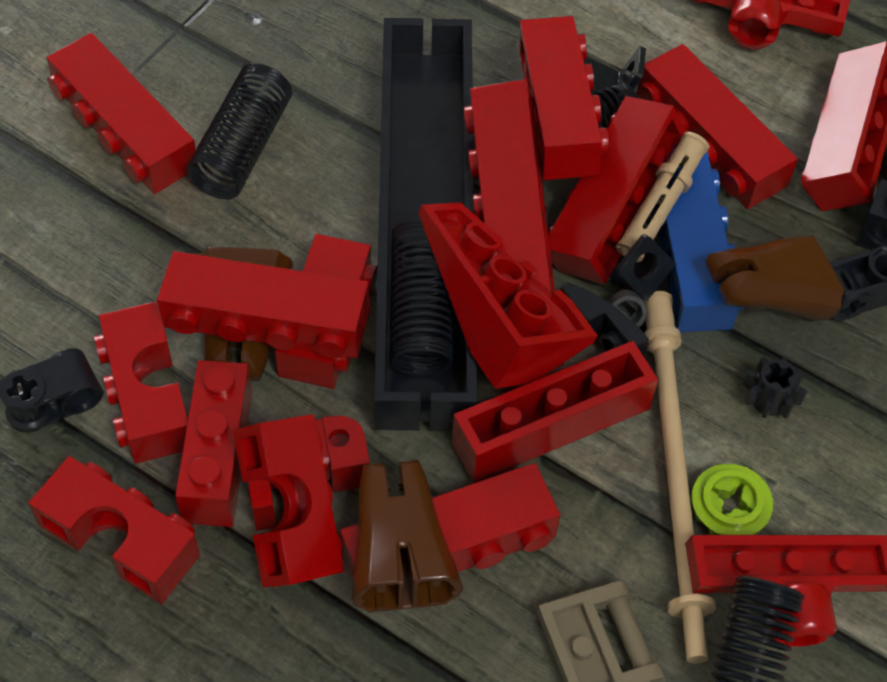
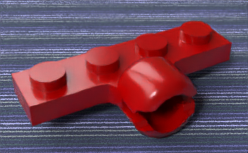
M692 0L697 3H710L730 9L732 12L728 23L730 35L739 46L752 50L762 49L774 43L783 24L807 28L817 34H830L840 37L850 0Z
M692 535L685 542L693 593H734L732 589L735 588L734 583L737 582L735 578L738 576H750L775 582L804 594V604L801 605L803 609H801L802 612L800 613L788 612L767 605V608L786 612L799 618L800 621L793 623L769 616L770 619L796 627L797 631L795 632L771 627L772 630L793 636L795 640L792 642L774 638L777 642L793 647L825 642L829 636L835 635L837 624L831 598L832 592H887V535Z

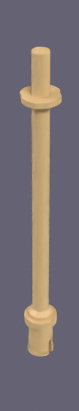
M655 291L648 301L644 300L647 307L646 331L644 334L649 338L646 350L654 354L655 371L658 378V399L680 594L679 597L669 601L667 607L670 616L678 617L683 621L687 662L698 664L709 659L704 617L715 612L716 601L707 595L692 592L685 542L694 535L673 355V352L681 346L682 339L679 329L675 327L672 295L665 291Z

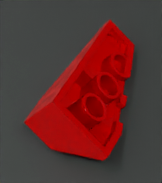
M461 202L421 205L418 214L469 350L495 389L536 381L594 343L598 335L574 302L560 289L552 294L536 280L534 276L538 270L527 260L519 263L500 248L502 238Z

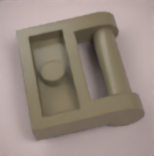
M625 581L612 582L538 605L537 616L563 682L667 681L661 664L654 663L628 603L632 596ZM598 610H609L632 664V670L622 673L598 615Z

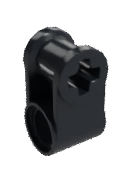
M880 246L874 250L848 258H838L829 261L844 288L841 308L833 317L835 320H847L863 312L887 306V277H885L887 276V246Z
M77 348L59 351L50 358L25 368L14 370L7 374L0 382V398L6 406L7 421L13 429L25 433L38 431L71 415L84 413L94 408L104 395V391L85 354ZM18 383H21L23 390L20 393H18V389L16 386ZM33 409L35 418H30L28 410Z

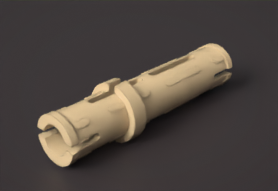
M685 132L668 162L660 164L655 174L657 180L640 205L622 239L616 245V249L621 255L625 257L642 234H646L654 240L681 193L688 192L693 184L691 176L710 147L703 137L693 132ZM681 165L683 167L672 187L667 189V184L678 166ZM655 204H659L657 212L648 227L644 229L643 224ZM645 254L641 255L636 262H641Z

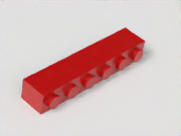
M522 79L470 88L472 105L464 107V116L468 134H475L476 149L469 150L471 173L473 178H480L481 193L474 194L473 197L475 214L502 238L500 246L502 250L519 263L527 260L538 270L534 278L553 294L555 292L533 100L527 81Z

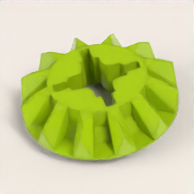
M719 464L710 467L697 478L692 489L690 502L695 511V521H701L709 529L710 535H756L767 526L773 512V497L767 483L756 472L741 465ZM737 490L741 491L738 503L740 509L735 508L731 513H727V515L722 514L724 504L722 499L727 500L731 495H735Z

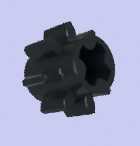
M765 357L760 358L756 371L748 370L743 385L750 389L745 399L746 405L753 404L762 413L763 418H766L768 415L775 416L779 414L785 419L788 418L793 404L801 405L807 393L804 388L799 386L805 373L797 371L791 363L787 362L785 357L770 361Z

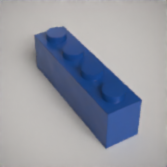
M706 152L691 176L693 184L686 193H681L667 216L665 223L657 233L659 246L677 263L667 275L666 282L668 292L673 298L672 308L675 327L680 332L733 329L739 310H744L745 308L725 304L719 293V287L722 283H715L706 268V259L709 254L735 248L733 243L727 242V209L725 206H719L717 197L720 190L719 173L717 169H711L708 152ZM681 165L678 166L667 184V189L672 187L683 168ZM655 204L652 209L653 215L657 212L659 204Z

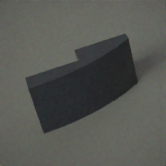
M569 282L561 286L560 290L574 302L598 335L596 340L600 339L604 352L634 341L645 357L649 338L624 313L603 298Z

